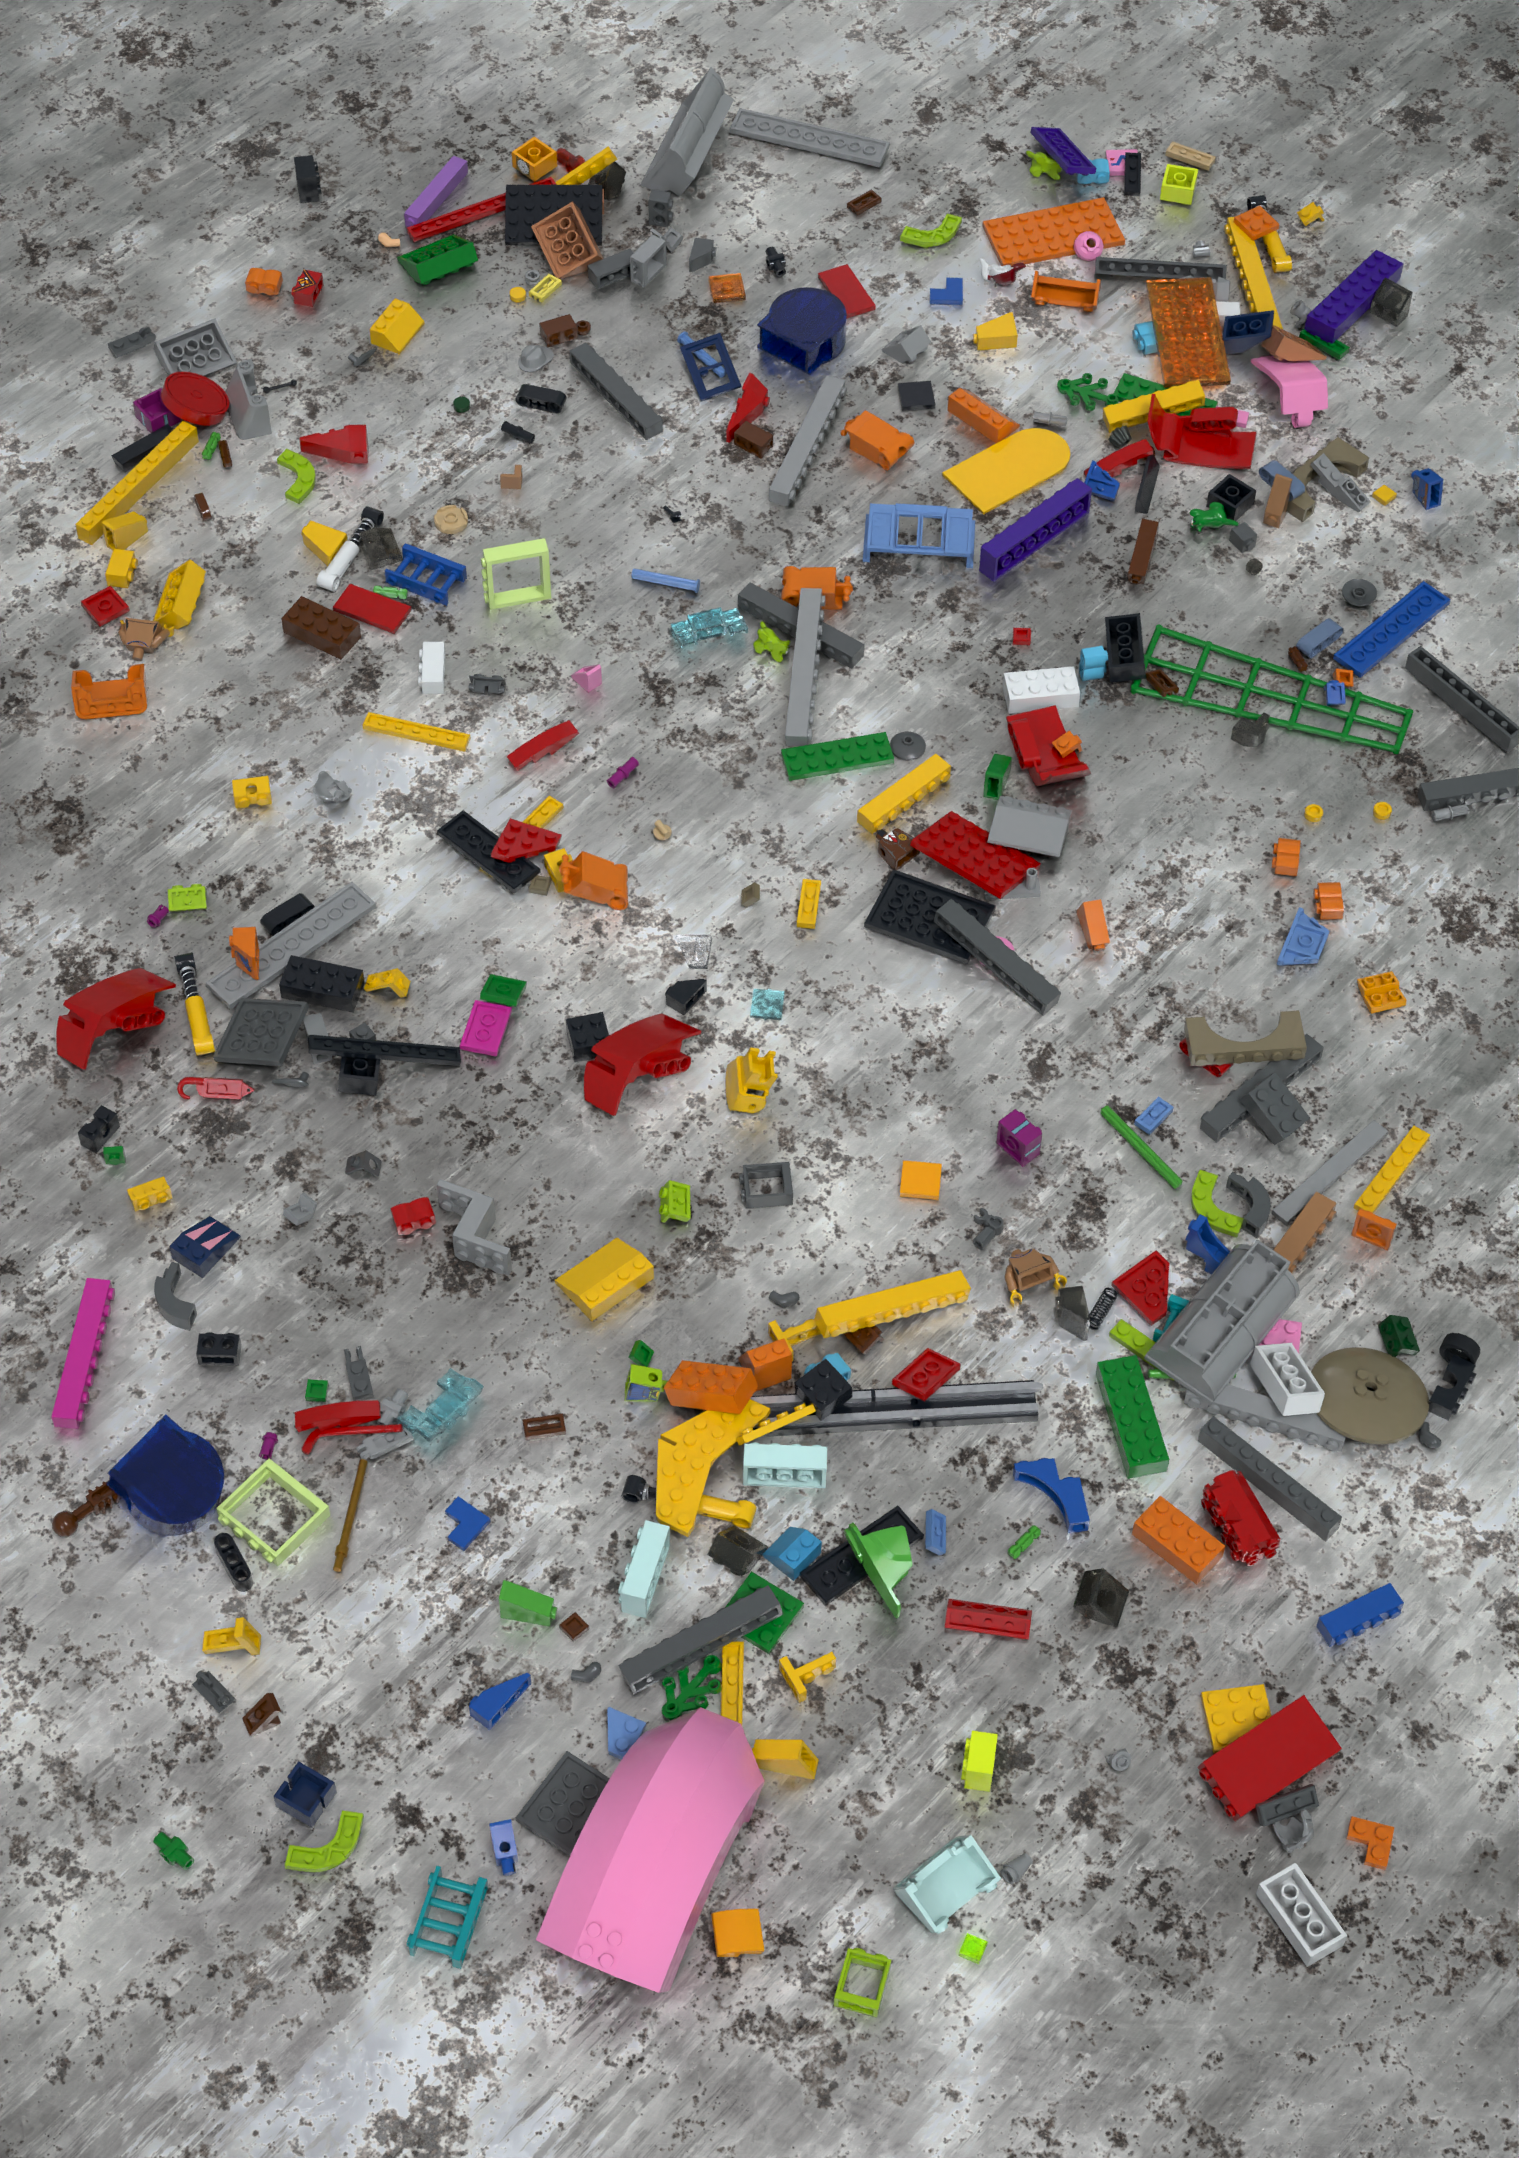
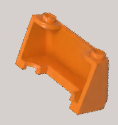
M136 664L129 667L128 679L92 682L91 674L86 670L73 671L71 689L76 715L81 719H93L143 713L147 709L144 664Z

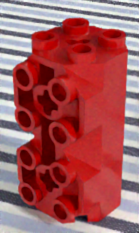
M1230 1470L1216 1476L1213 1479V1485L1210 1486L1209 1483L1205 1485L1201 1505L1210 1514L1212 1525L1215 1528L1220 1526L1223 1529L1220 1537L1222 1542L1229 1547L1233 1561L1245 1562L1247 1566H1252L1258 1560L1263 1558L1269 1559L1277 1554L1276 1549L1279 1547L1281 1539L1241 1471H1238L1236 1474L1235 1470Z

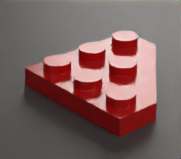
M510 818L492 850L491 857L509 863L515 861V858L523 856L524 858L537 856L539 852L548 851V853L554 852L561 841L562 834Z
M1157 1250L1113 1280L1111 1284L1151 1326L1166 1316L1170 1263Z

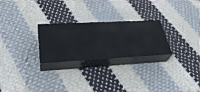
M1125 152L1124 195L1140 196L1141 153Z

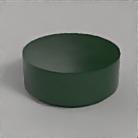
M457 397L453 401V408L459 413L467 412L470 409V401L466 397Z

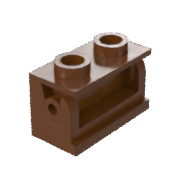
M570 314L539 323L540 336L547 344V348L578 339L577 325Z
M745 421L734 432V445L762 459L770 448H773V435Z

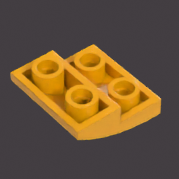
M1392 971L1357 979L1359 990L1371 1014L1406 1006L1407 1000L1399 989V981Z
M734 1909L711 1914L717 1957H738L740 1954H762L765 1951L759 1909Z

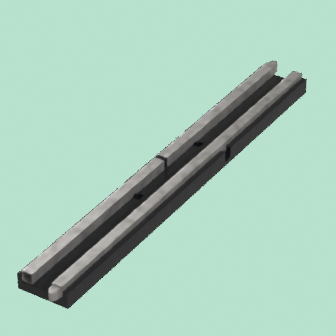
M1034 1380L942 1385L926 1401L899 1388L852 1390L853 1397L821 1421L814 1413H811L761 1437L1038 1421V1403H1036L1035 1392L1041 1391L1043 1384ZM796 1393L757 1395L750 1398L770 1408L771 1413L766 1420L770 1419L771 1422L777 1420L776 1415L785 1411L791 1414L795 1412L794 1407L804 1403Z

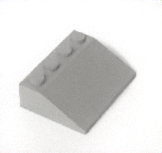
M216 319L155 342L153 348L160 364L168 375L175 372H192L205 377L237 364Z
M1000 796L987 843L1060 857L1069 829L1072 810L1033 803L1028 800H1018L1009 796Z

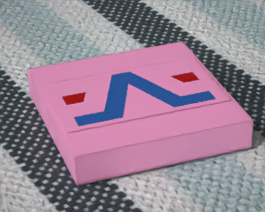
M1137 149L1106 150L1105 155L1109 163V176H1124L1125 152L1138 153Z

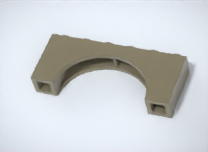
M1339 437L1330 441L1325 448L1319 450L1314 457L1309 458L1303 466L1298 467L1294 471L1293 475L1304 484L1305 493L1292 501H1288L1287 512L1301 522H1304L1314 513L1316 501L1307 493L1306 485L1312 479L1319 476L1310 464L1323 453L1340 473L1349 474L1355 478L1367 470L1370 457Z
M1299 1010L1280 1012L1278 1026L1270 1035L1249 1042L1233 1041L1221 1037L1208 1026L1205 1017L1185 1018L1184 1032L1190 1066L1241 1064L1244 1062L1298 1060L1305 1058L1307 1046Z

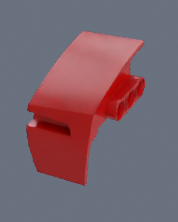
M1152 394L1147 420L1148 427L1156 449L1158 451L1164 450L1163 458L1166 461L1210 468L1251 469L1257 433L1233 432L1238 418V410L1236 408H1197L1191 410L1190 416H1178L1175 413L1165 412L1156 394Z
M1056 705L1006 717L1008 732L1021 769L1028 770L1036 786L1091 775L1089 767L1086 763L1079 761L1075 751L1062 758L1054 748L1052 742L1066 733Z
M138 968L106 978L65 1000L63 1006L70 1010L69 1013L58 1018L56 1030L57 1054L79 1068L86 1069L94 1040L99 1036H103L106 1030L121 1028L124 1031H131L161 1024L165 1018V1012L154 1005L155 993L176 988V984L147 970Z
M661 1013L634 1022L607 1036L592 1047L591 1051L597 1054L595 1060L587 1061L584 1073L585 1100L610 1115L616 1116L625 1087L629 1083L634 1082L638 1076L649 1074L654 1078L684 1072L690 1067L691 1058L680 1052L682 1040L701 1034V1030Z

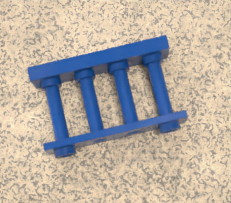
M406 543L402 547L403 561L395 572L387 568L385 570L386 583L407 589L409 592L446 606L449 604L447 591L454 581L458 580L464 583L467 579L466 566ZM409 563L418 565L410 577L402 575ZM424 569L434 571L425 583L417 580ZM440 574L449 577L441 589L432 586Z

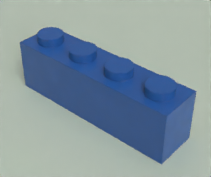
M1388 1583L1319 1617L1316 1627L1329 1647L1335 1644L1341 1645L1354 1635L1355 1637L1360 1636L1370 1627L1376 1628L1388 1618L1394 1619L1401 1614L1404 1602L1392 1584Z

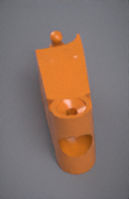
M866 410L861 415H857L855 419L848 420L844 430L840 432L842 436H846L847 433L849 434V449L875 463H879L887 471L915 443L912 436L899 432L898 429Z
M787 566L783 569L782 583L784 587L781 592V599L797 607L799 606L801 588L822 589V595L826 596L825 606H822V609L842 610V600L848 602L850 600L849 595L853 592V586L850 582L851 577L845 576V582L842 583L837 579L836 567H801V569H798L794 566Z
M584 851L571 862H568V855L562 856L563 862L559 866V872L563 876L562 882L564 883L565 893L601 904L607 903L608 906L615 910L627 908L628 867L626 865H614V862Z

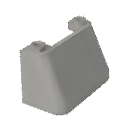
M252 359L243 360L238 363L225 392L229 398L228 411L238 438L245 440L269 435L272 432L268 404L265 397L262 395L252 396L253 393L258 394Z

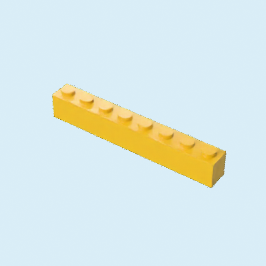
M958 1270L818 1307L814 1321L823 1338L836 1337L843 1333L855 1332L861 1328L873 1327L876 1324L892 1322L903 1317L907 1318L917 1313H926L932 1309L944 1308L955 1303H963L968 1300L971 1287L962 1271Z

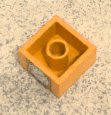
M533 137L512 151V167L535 182L557 167V151L536 137Z

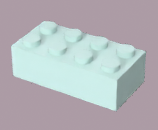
M756 1442L744 1444L743 1485L826 1488L827 1447H822L821 1445L801 1446L799 1444L780 1445L778 1443L767 1445Z
M647 1520L644 1526L638 1530L637 1539L639 1541L632 1548L631 1557L633 1559L631 1564L627 1563L624 1574L626 1579L625 1582L621 1581L618 1590L622 1612L643 1618L647 1616L670 1548V1526Z

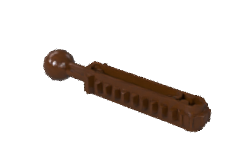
M164 1440L161 1444H157L155 1449L151 1448L148 1454L144 1453L142 1458H137L136 1462L130 1463L129 1467H124L120 1473L117 1472L116 1476L109 1477L107 1482H102L103 1485L100 1487L96 1486L94 1491L89 1489L86 1503L73 1512L62 1511L55 1515L52 1521L53 1531L60 1537H69L77 1531L78 1522L94 1512L96 1516L100 1513L106 1515L107 1508L112 1509L113 1504H118L120 1499H125L126 1495L133 1493V1490L140 1489V1485L147 1484L146 1481L149 1479L153 1480V1476L156 1474L160 1475L162 1470H167L166 1467L169 1465L173 1466L176 1461H179V1447H177L174 1441Z

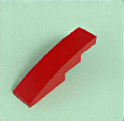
M1143 439L1113 452L1099 460L1097 465L1102 470L1107 471L1112 478L1121 475L1122 469L1137 465L1138 459L1153 455V449L1147 439ZM1087 468L1086 470H1084V475H1085L1086 477H1087L1089 468Z
M568 720L535 736L506 757L519 771L531 761L536 763L547 753L553 755L576 737L579 732L571 721Z
M378 1400L339 1402L295 1412V1428L298 1432L317 1426L320 1431L339 1425L341 1427L358 1426L381 1418L380 1402Z

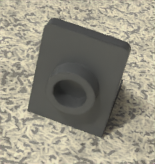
M365 1150L348 1157L345 1173L348 1175L364 1169L373 1176L378 1177L382 1161ZM370 1159L375 1162V1170L370 1167Z

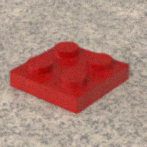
M111 586L81 601V606L99 627L130 611L129 606Z

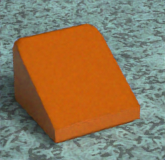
M1335 669L1333 679L1338 680L1339 683H1344L1345 687H1353V670Z

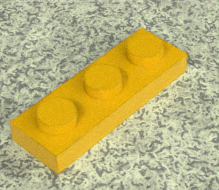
M803 879L797 927L815 929L821 880Z

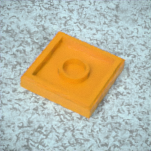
M903 1160L900 1197L939 1200L942 1164Z

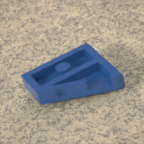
M1092 460L1084 483L1092 488L1091 495L1115 501L1120 483L1111 478L1107 471L1102 470L1097 465V462Z

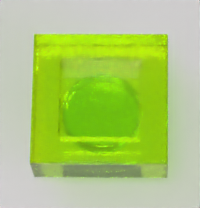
M967 1933L959 1956L980 1964L988 1942Z

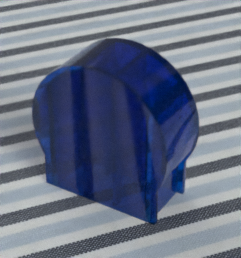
M804 287L789 290L773 301L769 313L757 324L760 327V343L757 345V348L811 375L822 364L828 363L839 356L844 349L846 343V308L838 297L822 289Z
M165 1414L107 1473L110 1475V1478L106 1483L125 1500L130 1514L140 1525L157 1534L176 1536L199 1529L213 1516L221 1499L224 1484V1468L220 1456L208 1441L195 1433L183 1430Z

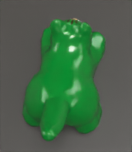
M1212 502L1209 505V510L1192 509L1189 512L1194 517L1191 520L1190 527L1198 529L1199 532H1201L1203 527L1218 529L1224 525H1239L1235 520L1226 518L1224 506L1218 502Z

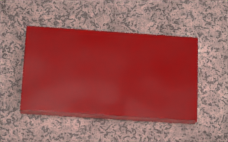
M848 264L818 273L819 280L846 319L876 310V305Z
M349 584L334 604L333 611L395 634L411 612V606Z

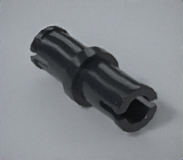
M504 421L501 426V431L512 435L515 439H521L529 444H532L535 440V434L524 430L521 426L517 427L507 421Z

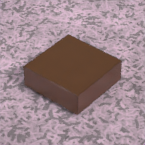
M574 1612L559 1625V1628L574 1642L589 1630V1625Z

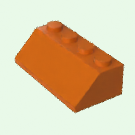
M958 388L948 396L947 411L994 443L1002 441L1020 427V424L968 390Z

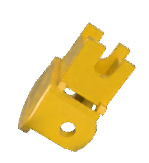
M750 1047L745 1056H737L736 1059L727 1065L725 1087L727 1104L730 1111L757 1113L763 1110L766 1105V1096L769 1095V1089L778 1077V1074L774 1072L773 1058L776 1055L775 1051H769L764 1057H758L760 1050ZM748 1089L764 1091L761 1096L746 1094Z

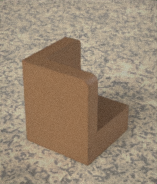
M515 465L514 474L500 475L501 489H521L523 478L522 465Z

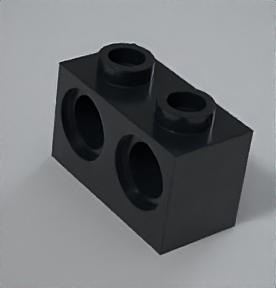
M199 1333L196 1352L199 1365L239 1366L241 1353L240 1335L234 1333Z

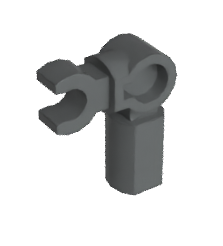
M981 1208L980 1215L982 1217L974 1215V1222L980 1225L984 1224L985 1228L973 1239V1244L975 1247L983 1250L995 1238V1235H1000L1003 1232L1004 1221L999 1216L989 1215L986 1209Z

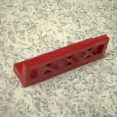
M948 1599L945 1628L1029 1640L1032 1610Z

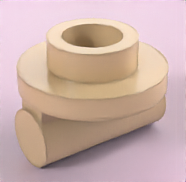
M657 820L654 823L656 826L653 830L654 837L659 840L670 838L672 834L671 828L663 824L661 820Z

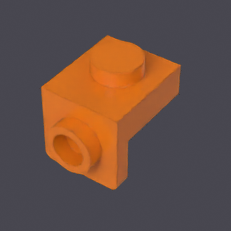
M1070 730L1052 742L1062 758L1075 749L1079 752L1082 751L1081 739L1077 734L1073 735Z

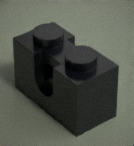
M102 1105L93 1114L94 1119L92 1122L85 1123L78 1131L81 1146L96 1154L120 1127L117 1113ZM104 1126H106L107 1130L105 1134L102 1135L101 1129Z

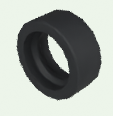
M1450 1333L1445 1336L1439 1348V1353L1448 1363L1453 1355H1456L1476 1364L1480 1355V1347L1472 1338L1466 1335Z

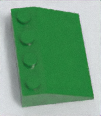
M453 234L398 256L397 260L414 281L424 285L430 283L434 278H443L449 272L455 273L461 267H470L474 262L478 261L473 242Z

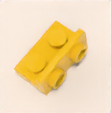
M164 1176L127 1189L135 1212L172 1199L171 1189Z

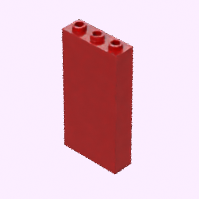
M1303 1695L1203 1761L1198 1766L1201 1778L1211 1786L1214 1797L1225 1806L1226 1814L1236 1822L1256 1808L1255 1804L1269 1800L1336 1755L1342 1748L1308 1699Z

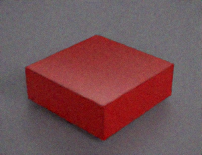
M1013 627V645L1030 646L1031 628Z

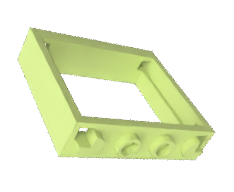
M545 538L483 549L481 565L484 569H481L483 580L485 579V581H482L484 592L486 591L483 595L484 601L488 603L490 610L551 599L549 550ZM539 556L541 585L494 593L493 564Z
M270 1458L216 1508L217 1519L223 1526L226 1527L228 1525L239 1539L243 1538L247 1541L252 1550H258L267 1562H273L277 1566L330 1517L329 1506ZM269 1477L315 1513L277 1551H274L231 1516Z

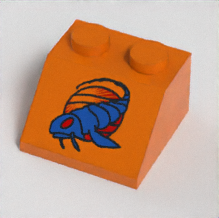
M256 927L233 928V935L229 936L232 958H235L236 965L255 980H259V944Z

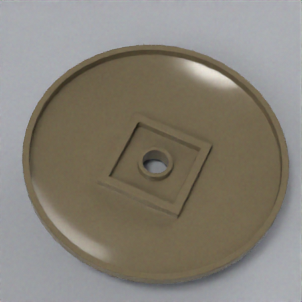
M1344 1348L1325 1355L1315 1364L1311 1371L1325 1393L1320 1412L1316 1414L1330 1428L1345 1437L1369 1444L1396 1443L1414 1435L1426 1420L1429 1410V1397L1422 1380L1407 1364L1396 1357H1392L1390 1354L1370 1348ZM1366 1387H1371L1375 1391H1369Z

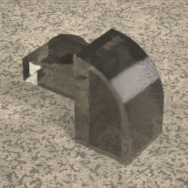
M1263 713L1255 723L1241 717L1232 729L1231 740L1247 747H1255L1262 744L1270 727V715Z

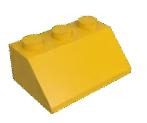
M395 298L370 328L371 344L400 354L425 322L409 303Z

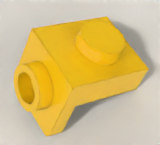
M1314 202L1297 212L1305 226L1317 218H1320L1322 222L1325 220L1322 216L1324 214L1320 205L1316 207Z

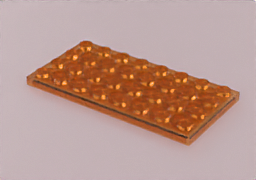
M1211 277L1146 280L1164 388H1171L1172 386H1179L1199 380L1201 386L1230 385L1231 378Z

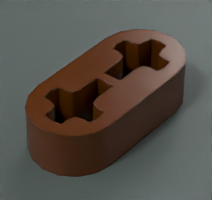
M195 494V503L202 520H211L210 509L204 494Z

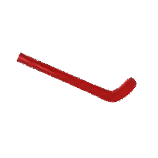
M402 1424L333 1427L323 1431L317 1428L307 1437L303 1444L302 1452L309 1455L320 1437L402 1432L403 1426Z

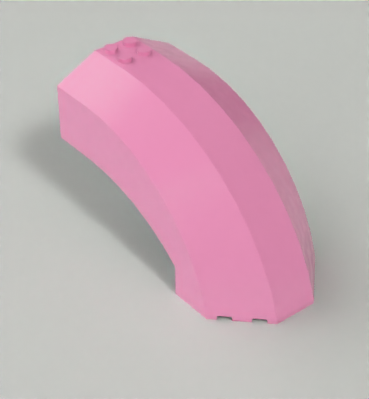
M698 1708L646 1731L637 1739L613 1772L592 1809L562 1873L536 1941L617 1978L658 1993L670 1991L714 1881L742 1824L749 1822L765 1782L741 1723L704 1708Z

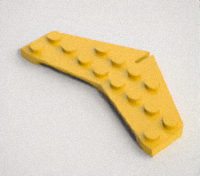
M750 1399L741 1414L706 1410L660 1435L661 1439L658 1438L656 1519L660 1524L670 1526V1529L686 1537L690 1536L695 1526L697 1512L713 1463L737 1442L736 1438L742 1436L741 1431L750 1427H758L759 1423L765 1421L771 1413L770 1408Z

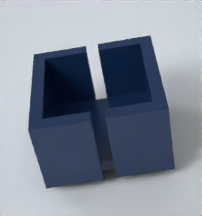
M298 1761L287 1777L288 1782L284 1781L273 1797L277 1808L312 1828L323 1813L322 1807L326 1808L336 1795V1786L334 1781Z

